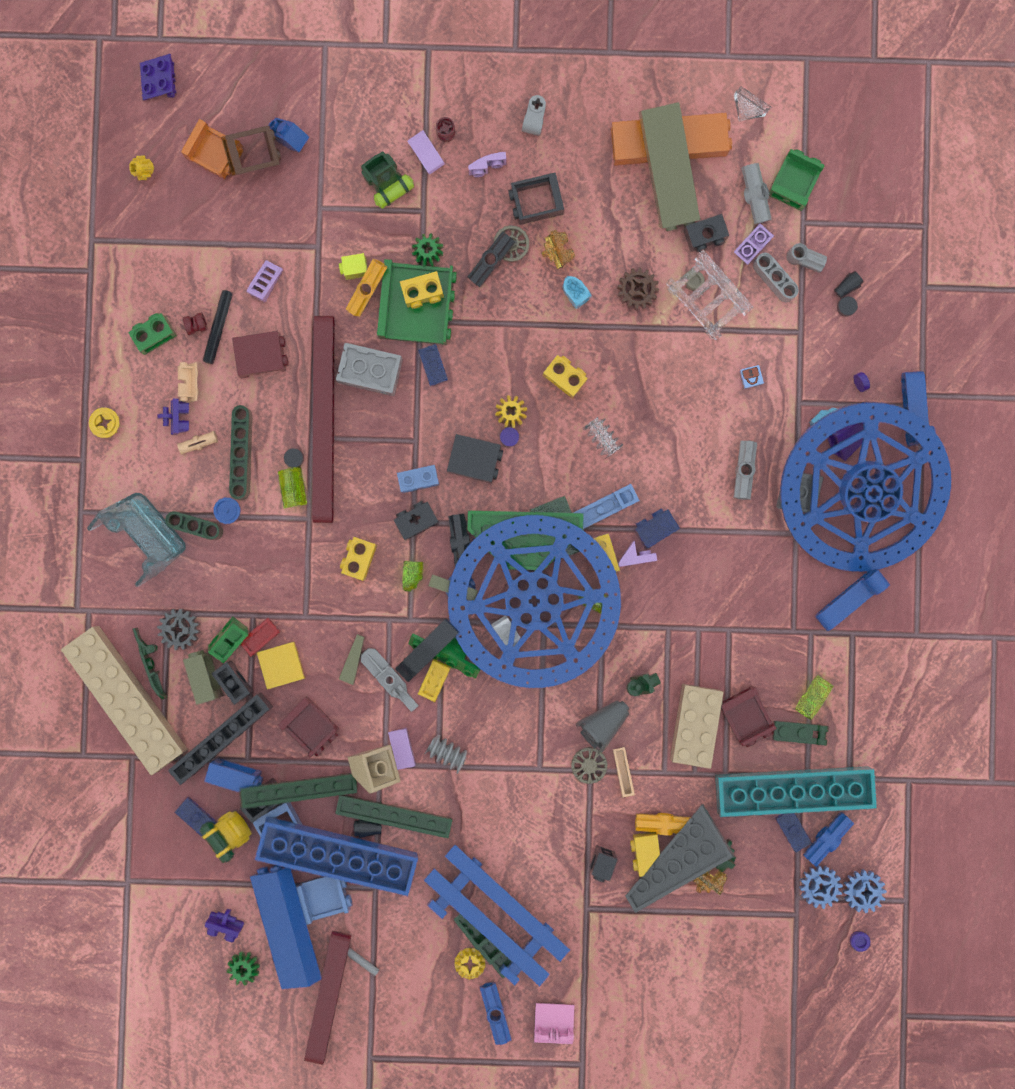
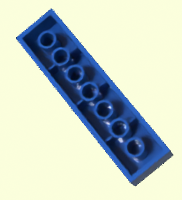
M266 817L255 860L408 896L418 861L417 852Z

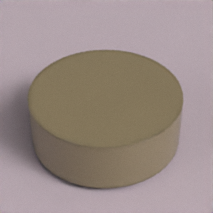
M692 271L685 278V285L691 291L700 290L705 282L703 274L699 271Z

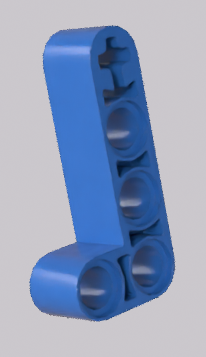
M923 371L903 372L901 376L903 408L916 414L929 425L925 374ZM905 431V439L907 446H920L919 443L909 433Z
M871 569L822 608L815 617L826 631H830L873 595H878L886 590L890 583L878 569Z

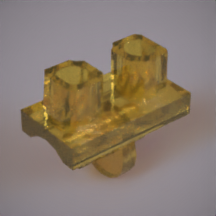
M553 230L550 232V235L545 237L546 243H544V247L546 250L541 254L543 257H549L550 262L554 261L557 269H561L575 258V254L572 249L565 250L563 247L568 242L566 232L558 233L557 230Z
M710 871L693 880L697 884L696 891L698 893H701L703 890L710 893L711 890H714L721 895L724 891L723 886L727 881V875L724 872L718 871L712 876L709 873Z

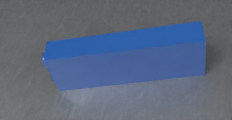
M278 865L272 866L270 869H268V866L256 870V874L250 876L281 989L310 987L322 978L291 868Z

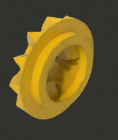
M99 408L89 418L91 432L100 438L111 437L117 433L120 426L119 416L110 408ZM103 417L105 420H112L107 424V429L104 426H98L103 422Z
M475 948L461 950L455 958L456 972L462 978L469 980L478 978L485 969L484 956ZM469 956H471L472 963L476 964L472 966L471 971L464 964L468 963Z

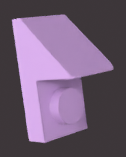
M632 541L618 561V566L657 561L656 553L651 554V550L639 552L640 556H637L635 541Z

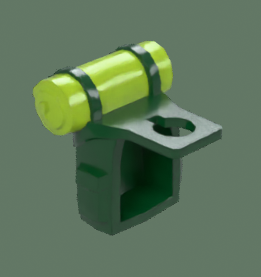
M383 151L361 165V173L369 186L373 185L375 188V204L381 209L390 206L392 202L409 193L414 188L412 178L406 174L401 175L397 170L396 162L389 154H385Z

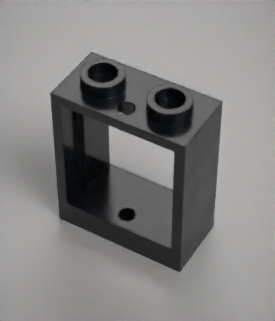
M556 172L511 183V189L508 190L510 201H514L513 215L515 220L518 219L519 225L564 215V206ZM549 184L554 209L523 216L518 191Z

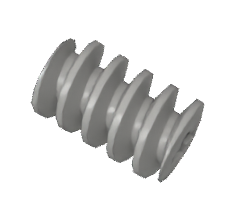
M438 734L431 741L425 754L430 751V758L437 755L436 762L444 759L443 766L451 763L450 770L457 767L456 773L458 774L467 758V750L460 753V746L453 749L454 743L451 742L449 745H446V738L440 742V735Z

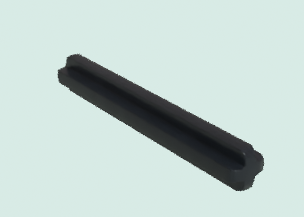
M222 290L204 353L203 361L208 364L214 363L233 294L227 290Z

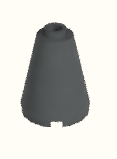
M616 700L579 720L576 723V727L581 726L582 731L580 733L593 748L598 746L600 748L598 752L602 753L629 716V707L625 702Z

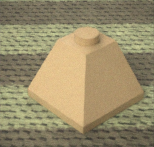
M391 745L371 749L348 757L352 776L369 793L401 782Z

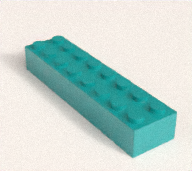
M869 766L715 775L717 813L720 817L877 808L875 771Z

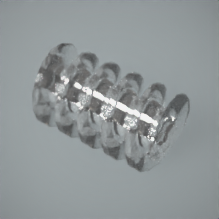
M597 417L584 426L583 430L590 429L587 436H594L592 443L599 442L596 449L603 448L600 454L601 456L607 454L606 458L621 449L623 443L616 444L619 438H612L614 431H607L610 425L603 426L606 419H599Z

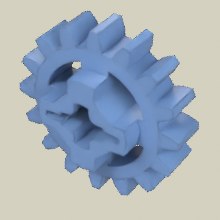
M818 865L816 870L809 867V874L803 872L806 877L805 879L800 878L803 885L799 886V889L804 891L801 896L807 898L806 902L808 904L813 902L815 908L820 904L825 909V904L831 907L832 900L839 901L836 895H842L838 888L843 887V885L838 882L841 878L835 875L836 872L833 869L829 871V867L824 866L822 869ZM823 874L829 877L822 878L819 875ZM822 883V884H823V885H822V888H823V889L819 890V888H820L819 884ZM821 896L823 899H817L814 897Z
M862 869L861 874L854 871L855 876L848 875L847 877L850 881L843 883L847 886V889L842 890L844 894H847L844 899L849 902L848 905L851 908L855 907L857 912H860L862 909L864 913H868L869 908L874 912V906L881 907L879 901H885L882 894L887 893V891L881 888L885 883L879 881L881 877L877 874L874 876V873L870 870L866 873ZM869 880H872L875 886L870 885ZM853 896L859 897L860 903L855 901Z

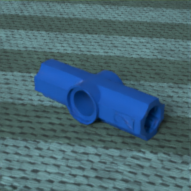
M840 811L828 826L823 827L817 833L816 840L805 851L803 856L817 867L829 852H833L838 848L842 841L841 838L854 823Z
M488 982L480 986V991L495 1044L503 1045L511 1041L512 1038L496 982ZM498 1010L501 1014L495 1017L491 1015V1012Z

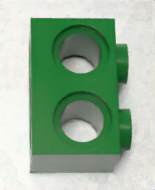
M162 313L151 315L148 321L143 324L138 323L134 325L132 330L128 332L139 352L144 355L177 337L167 317ZM163 323V324H164L163 330L160 331V332H157V330H156L157 326H158L159 324ZM147 333V339L141 342V335Z
M232 616L208 644V653L224 664L248 636V627Z

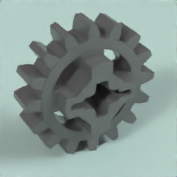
M176 609L171 610L172 614L165 613L166 619H160V622L163 624L157 626L158 629L162 630L158 634V636H163L161 643L168 642L167 648H171L174 645V650H179L180 646L182 650L187 649L186 644L193 646L192 640L196 641L199 639L195 634L201 633L200 630L196 629L200 623L194 622L197 617H190L191 611H187L184 614V609H179L178 613ZM175 618L174 622L169 625L168 623ZM176 627L182 628V632L177 631ZM190 634V636L182 642L184 636Z

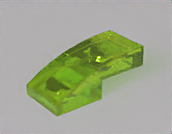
M819 675L815 676L807 692L802 695L795 710L812 720L834 686Z

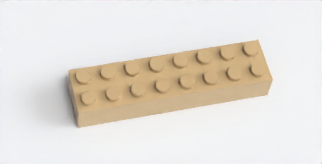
M100 626L91 627L61 649L150 775L157 773L188 750Z

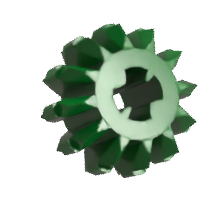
M430 233L428 238H426L425 234H422V240L419 238L415 239L417 244H412V249L415 250L412 252V256L417 257V263L422 261V265L426 266L427 262H429L431 266H434L433 260L438 263L440 262L438 256L444 255V252L441 250L444 246L442 243H439V237L433 239V234ZM426 247H430L431 252L425 253L424 248L427 250Z
M240 951L239 956L234 954L232 960H229L227 963L230 967L227 969V973L232 974L229 979H237L236 985H239L241 981L244 986L248 984V981L253 983L255 980L254 976H258L260 973L257 970L260 964L254 963L257 960V956L251 958V952H248L245 956L244 952Z

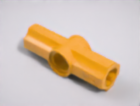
M373 258L360 283L357 285L346 307V310L352 315L361 317L388 268L381 261ZM362 284H368L371 287V292H365L362 289Z
M636 813L635 831L673 835V833H679L691 817L674 816L669 813H657V815Z

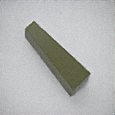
M432 575L428 586L448 593L450 580ZM468 587L467 600H475L478 590Z
M357 634L339 680L352 685L355 684L365 640L364 636Z

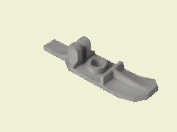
M368 648L361 654V663L392 697L400 699L411 712L419 706L407 693L406 683L375 648ZM389 676L393 678V683L391 684L386 681Z

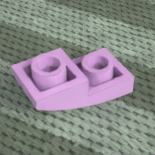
M423 130L408 140L409 145L429 175L445 165Z
M506 152L490 154L474 161L468 166L469 175L483 177L484 174H488V166L492 168L503 167V165H506Z
M759 224L734 253L748 265L774 235L762 224Z

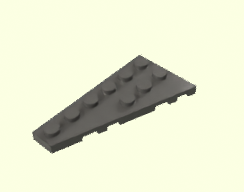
M704 804L698 808L644 876L625 895L635 913L734 857Z

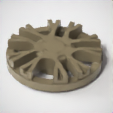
M506 226L497 232L494 241L502 231L505 233L506 230L511 229L512 234L509 237L516 243L509 250L510 258L504 257L503 260L508 262L519 261L528 252L529 238L523 229L517 226ZM515 230H517V231H518V233H517V236H516V237H515V236H513V235H514V232H515ZM523 234L525 239L519 241L518 237ZM522 249L524 252L519 255L517 250ZM512 252L516 253V258H513Z
M587 747L579 750L574 755L571 768L574 776L579 781L593 784L605 776L607 760L603 753L598 752V749ZM588 751L589 757L584 758L582 752ZM593 751L596 752L594 759L591 758ZM578 755L584 759L582 762L577 759ZM600 755L603 760L596 762V758ZM580 763L581 767L575 769L574 764ZM597 765H604V768H599ZM583 769L584 772H582L580 775H577V772ZM596 770L602 771L599 777L595 774ZM586 773L589 775L588 780L582 779ZM594 773V780L591 779L590 774Z

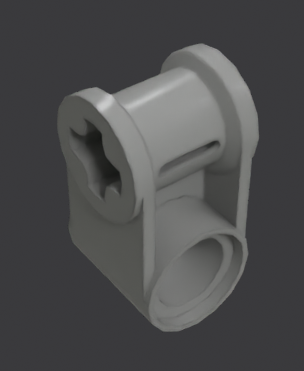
M535 95L530 98L522 132L540 136L546 101L542 96ZM536 104H539L538 109H534Z

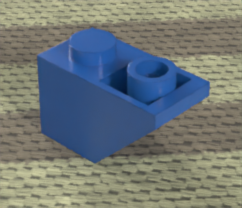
M275 117L269 123L270 129L274 131L275 140L290 150L300 152L309 139V136L293 122Z

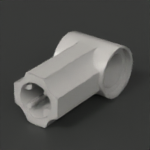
M802 243L795 244L786 254L789 263L793 265L799 264L818 273L822 272L827 261V256L808 249ZM794 250L800 253V258L794 255Z

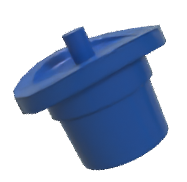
M224 497L219 499L214 505L215 518L223 524L234 523L240 516V505L232 498Z

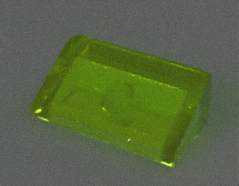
M292 467L278 471L284 509L307 505L301 468Z

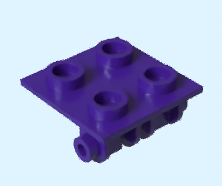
M171 54L140 63L143 101L165 94L169 98L175 97L177 93L175 84H173L176 82V79L173 78L175 77V64L172 61Z

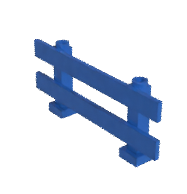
M454 845L445 857L461 872L450 883L438 871L433 869L424 881L440 896L435 901L431 899L427 906L443 919L447 914L445 909L450 904L505 954L511 962L507 967L503 964L498 970L513 985L518 983L520 979L517 975L523 971L538 986H541L550 974L532 957L543 946L561 962L570 949L552 934L554 929L546 922L541 924L480 868L482 864L475 857L471 860L462 850ZM470 880L532 936L523 948L518 946L460 892Z

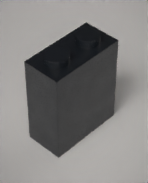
M456 434L447 473L492 484L493 480H497L499 469L496 468L497 461L501 462L504 450H500L501 445Z

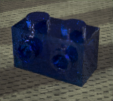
M661 508L652 514L654 518L649 521L645 518L636 524L637 528L634 529V532L645 549L650 548L680 529L669 509L663 511Z

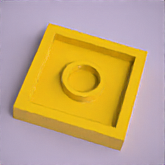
M295 642L257 652L267 689L305 679Z

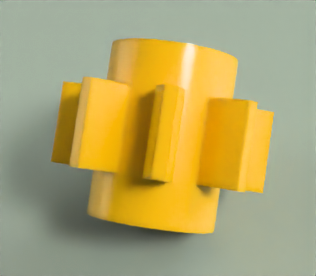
M145 155L132 158L129 164L130 173L134 177L137 176L138 180H147V177H151L154 172L152 161L146 159Z

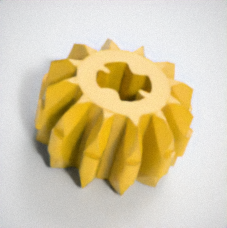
M508 395V402L501 398L500 402L503 406L496 405V409L501 411L495 412V416H502L498 422L502 423L505 420L504 427L506 428L509 422H511L512 428H515V421L522 425L520 418L526 419L527 417L521 413L526 412L527 407L520 408L524 401L522 400L517 403L518 396H515L514 400L511 401V397ZM508 408H510L511 410L516 409L514 412V416L512 414H506L508 413Z

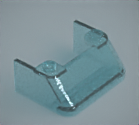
M134 493L99 511L87 527L91 531L104 524L111 532L117 533L125 530L148 558L142 563L144 573L135 583L136 587L157 576L186 549L185 542L174 529L167 526L164 517L146 496L141 493Z

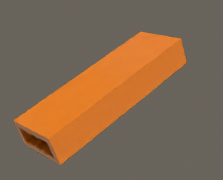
M727 113L682 116L689 159L726 157L729 151L732 150V138H729L728 135L731 123L730 119H727ZM640 120L612 122L611 138L614 166L648 163Z

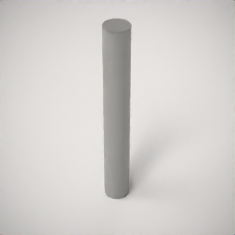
M349 947L347 956L376 976L379 969Z

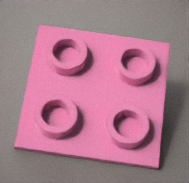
M536 1003L534 1042L573 1044L574 1005Z

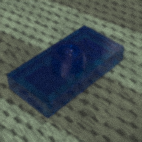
M434 344L419 349L418 351L430 387L447 382L448 378L437 345Z
M189 797L174 812L201 837L202 834L199 830L204 823L212 821L214 825L217 823Z
M785 813L775 818L795 853L812 844L795 813Z

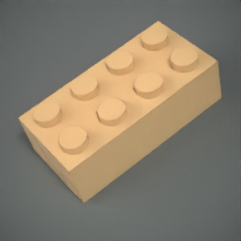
M682 684L670 755L672 762L711 769L723 691Z

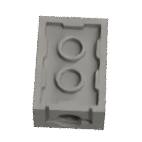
M345 343L336 381L339 384L394 396L403 362L402 356Z

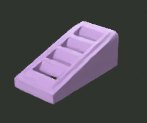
M266 260L246 292L265 303L283 269ZM267 268H270L276 271V273L272 274L266 270ZM265 274L271 277L272 279L269 281L266 278H264L263 275ZM261 280L267 283L268 285L265 287L259 284V282ZM258 287V288H260V289H262V290H264V291H263L262 293H260L259 291H257V290H255V289Z

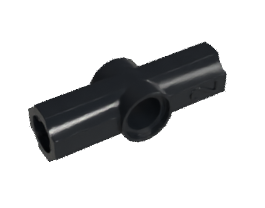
M502 231L491 247L483 253L481 260L467 277L481 288L492 272L500 266L501 261L516 242ZM495 255L496 261L489 265L487 262L488 257Z
M465 514L448 516L451 532L450 544L452 553H454L455 566L470 544Z

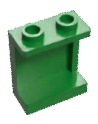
M790 149L769 190V196L802 211L825 165L817 158L805 156L800 150Z

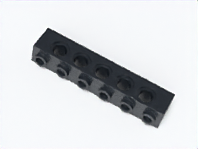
M262 693L256 694L173 765L168 772L179 785H182L272 709V704Z

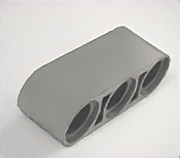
M761 253L754 261L753 269L782 302L792 301L799 292L797 284L769 253ZM759 260H765L767 267H762L759 264ZM777 274L780 281H774L771 275ZM784 289H790L792 296H787L784 293Z

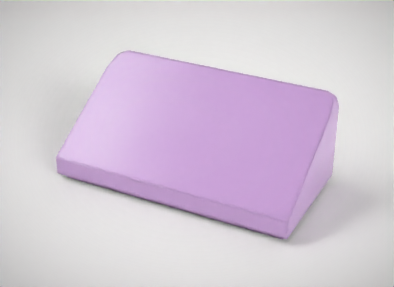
M407 727L388 732L397 770L416 766Z

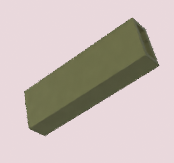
M677 102L639 111L660 228L671 231L677 229V225L684 224L685 227L693 224L695 221L700 220L680 103Z

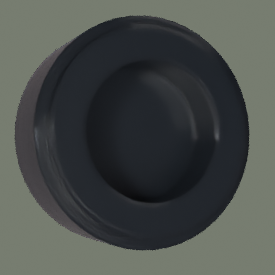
M850 296L842 298L837 304L839 314L845 317L854 314L858 307L857 301Z
M289 449L284 454V462L291 468L300 467L304 461V456L298 449Z

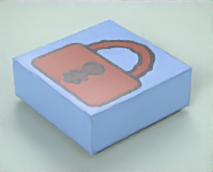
M759 365L740 370L744 389L764 384Z

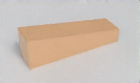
M625 747L613 749L622 798L633 796L635 793Z

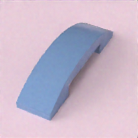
M629 484L573 513H584V529L640 500L632 484Z

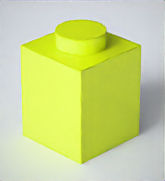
M364 253L341 257L342 263H339L340 274H344L346 280L364 276L367 270Z

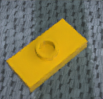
M433 659L418 694L435 702L451 667Z

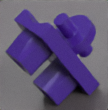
M173 398L171 400V414H169V407H163V414H157V419H163V426H169V420L171 419V435L189 431V421L179 420V414L189 413V403Z
M227 908L225 913L211 912L204 927L207 928V935L214 937L219 932L225 933L224 939L233 943L236 937L238 938L244 922L237 920V917L231 916V909Z

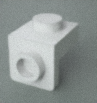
M505 615L491 625L504 644L508 645L511 622ZM517 631L515 632L513 646L521 639Z

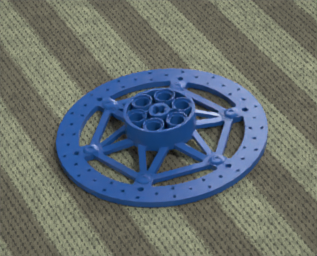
M880 402L857 403L839 408L825 415L809 427L799 438L788 456L780 486V500L784 520L797 543L809 555L828 566L840 570L863 572L894 565L921 548L940 524L947 509L951 492L950 463L945 447L935 431L923 419L904 408ZM863 422V430L822 453L816 451V448L836 431L849 425ZM879 422L892 424L905 430L919 443L921 449L914 452L878 430ZM863 438L856 465L852 466L828 458ZM877 438L902 451L908 457L889 465H884ZM869 442L872 445L875 461H866ZM929 462L931 470L930 497L924 513H920L918 511L921 470L922 465ZM811 463L813 465L810 511L803 514L800 503V484L806 464ZM826 465L844 469L846 473L842 479H839ZM908 465L900 476H898L897 473L893 471L895 469ZM875 468L874 475L869 476L870 471ZM822 469L839 487V492L817 507L819 475ZM914 469L912 502L909 507L902 498V482ZM858 478V483L852 486V481ZM891 478V483L885 486L886 480ZM856 497L855 504L850 505L851 500ZM890 497L889 502L884 505V500ZM839 500L844 507L840 510L824 512ZM899 505L902 506L905 512L897 510ZM872 507L871 513L866 514L867 509ZM852 514L854 517L855 537L853 538L824 521V519ZM891 515L903 517L900 521L869 537L876 522L887 519ZM861 521L869 522L862 535ZM909 523L914 524L913 529L899 541L886 548L868 552L870 544ZM819 524L854 545L853 552L842 551L826 544L814 534L811 527Z
M526 515L514 517L497 523L482 532L468 545L459 558L449 585L448 612L450 623L459 631L455 637L464 653L486 674L499 681L518 687L544 688L556 686L586 672L607 650L614 637L620 618L621 593L619 581L606 552L598 542L581 528L550 516ZM524 534H545L556 538L553 545L505 549L502 545L503 541ZM566 534L567 538L563 539L562 535ZM568 544L577 548L591 563L599 579L600 589H592L565 551ZM490 551L494 556L493 562L475 600L468 601L467 590L471 576L480 560ZM550 552L534 572H528L510 557L513 554ZM555 557L552 577L542 573L544 568ZM561 558H564L585 588V591L558 585L557 578ZM506 561L521 572L522 575L512 580ZM500 564L509 588L506 592L483 600L482 597L497 565ZM545 578L548 581V586L543 589L539 588L537 585L538 579ZM526 580L529 583L528 589L520 590L518 582ZM563 593L583 597L566 604L563 603ZM549 595H558V603L551 604L548 601ZM532 596L540 599L536 606H533L531 602L529 603V599H532ZM513 597H517L521 601V605L517 608L510 605V599ZM504 598L506 609L486 607L485 605ZM586 603L583 614L569 640L560 618L561 611ZM594 603H602V611L597 629L588 644L578 652L574 645ZM547 611L551 614V619L549 621H542L540 614ZM484 612L510 616L512 623L508 645L504 644L485 617ZM529 613L532 616L531 622H522V614ZM469 614H476L503 652L500 659L492 655L478 640L470 624ZM556 622L563 642L552 634L547 627ZM516 627L525 628L527 631L516 645L513 646ZM535 630H540L558 646L555 649L519 651ZM563 654L567 659L564 663L543 669H526L513 666L515 658Z

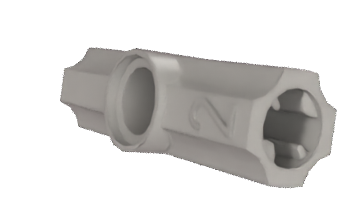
M759 163L742 167L746 186L744 197L751 207L754 224L772 220L767 201L769 190L767 185L763 183Z
M740 441L738 463L735 469L736 479L733 498L751 499L753 475L756 471L757 442ZM745 465L749 468L750 472L748 475H744L741 472L742 466Z

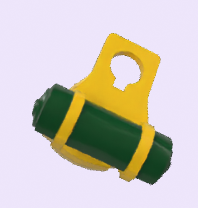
M229 811L217 820L218 823L215 825L212 821L204 823L199 830L203 839L207 841L221 863L231 861L235 855L233 849L246 843L252 834L244 819L236 811Z

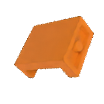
M199 119L181 153L186 159L223 179L231 174L221 139L225 135L209 127L206 122ZM236 139L234 141L240 158L243 152V146L241 142Z

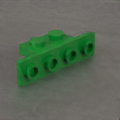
M413 633L408 644L415 649L424 638ZM456 637L433 658L463 672L467 677L476 678L481 670L476 665L465 660L466 654Z

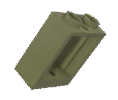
M204 650L188 654L189 658L184 659L183 662L196 705L222 697L221 686L211 674L215 671L211 654L204 653Z

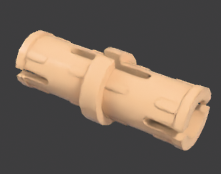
M215 431L199 437L198 435L193 436V439L178 443L177 446L179 452L183 455L196 449L198 451L202 450L205 446L217 443L218 438ZM202 440H206V441H204V442H201V443H198V444H196V445L190 446L191 444L197 443V442L202 441Z

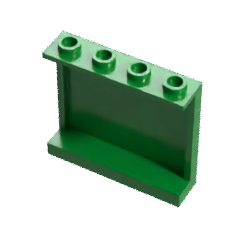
M384 259V264L388 268L382 277L377 337L379 339L447 345V340L451 339V328H448V324L453 319V310L450 309V304L455 299L452 283H456L457 272H454L453 266L450 265V268L401 264ZM437 271L444 298L433 304H430V302L423 303V306L419 308H407L400 281ZM430 285L427 288L429 293L437 290L435 285ZM412 290L409 292L408 296L410 298H415L418 296L419 292L417 290Z

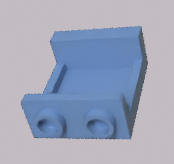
M322 876L295 885L306 925L311 924L314 920L338 913H349L351 909L352 899L346 893V881Z

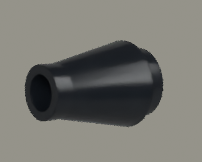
M856 271L849 272L834 291L839 298H842L861 288V284L864 281Z
M359 819V821H354L353 835L358 838L381 835V824Z

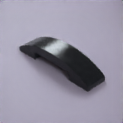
M445 619L395 670L409 682L459 631Z

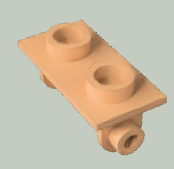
M180 362V366H178V380H184V384L178 383V397L182 402L197 401L198 370L196 362L191 364Z

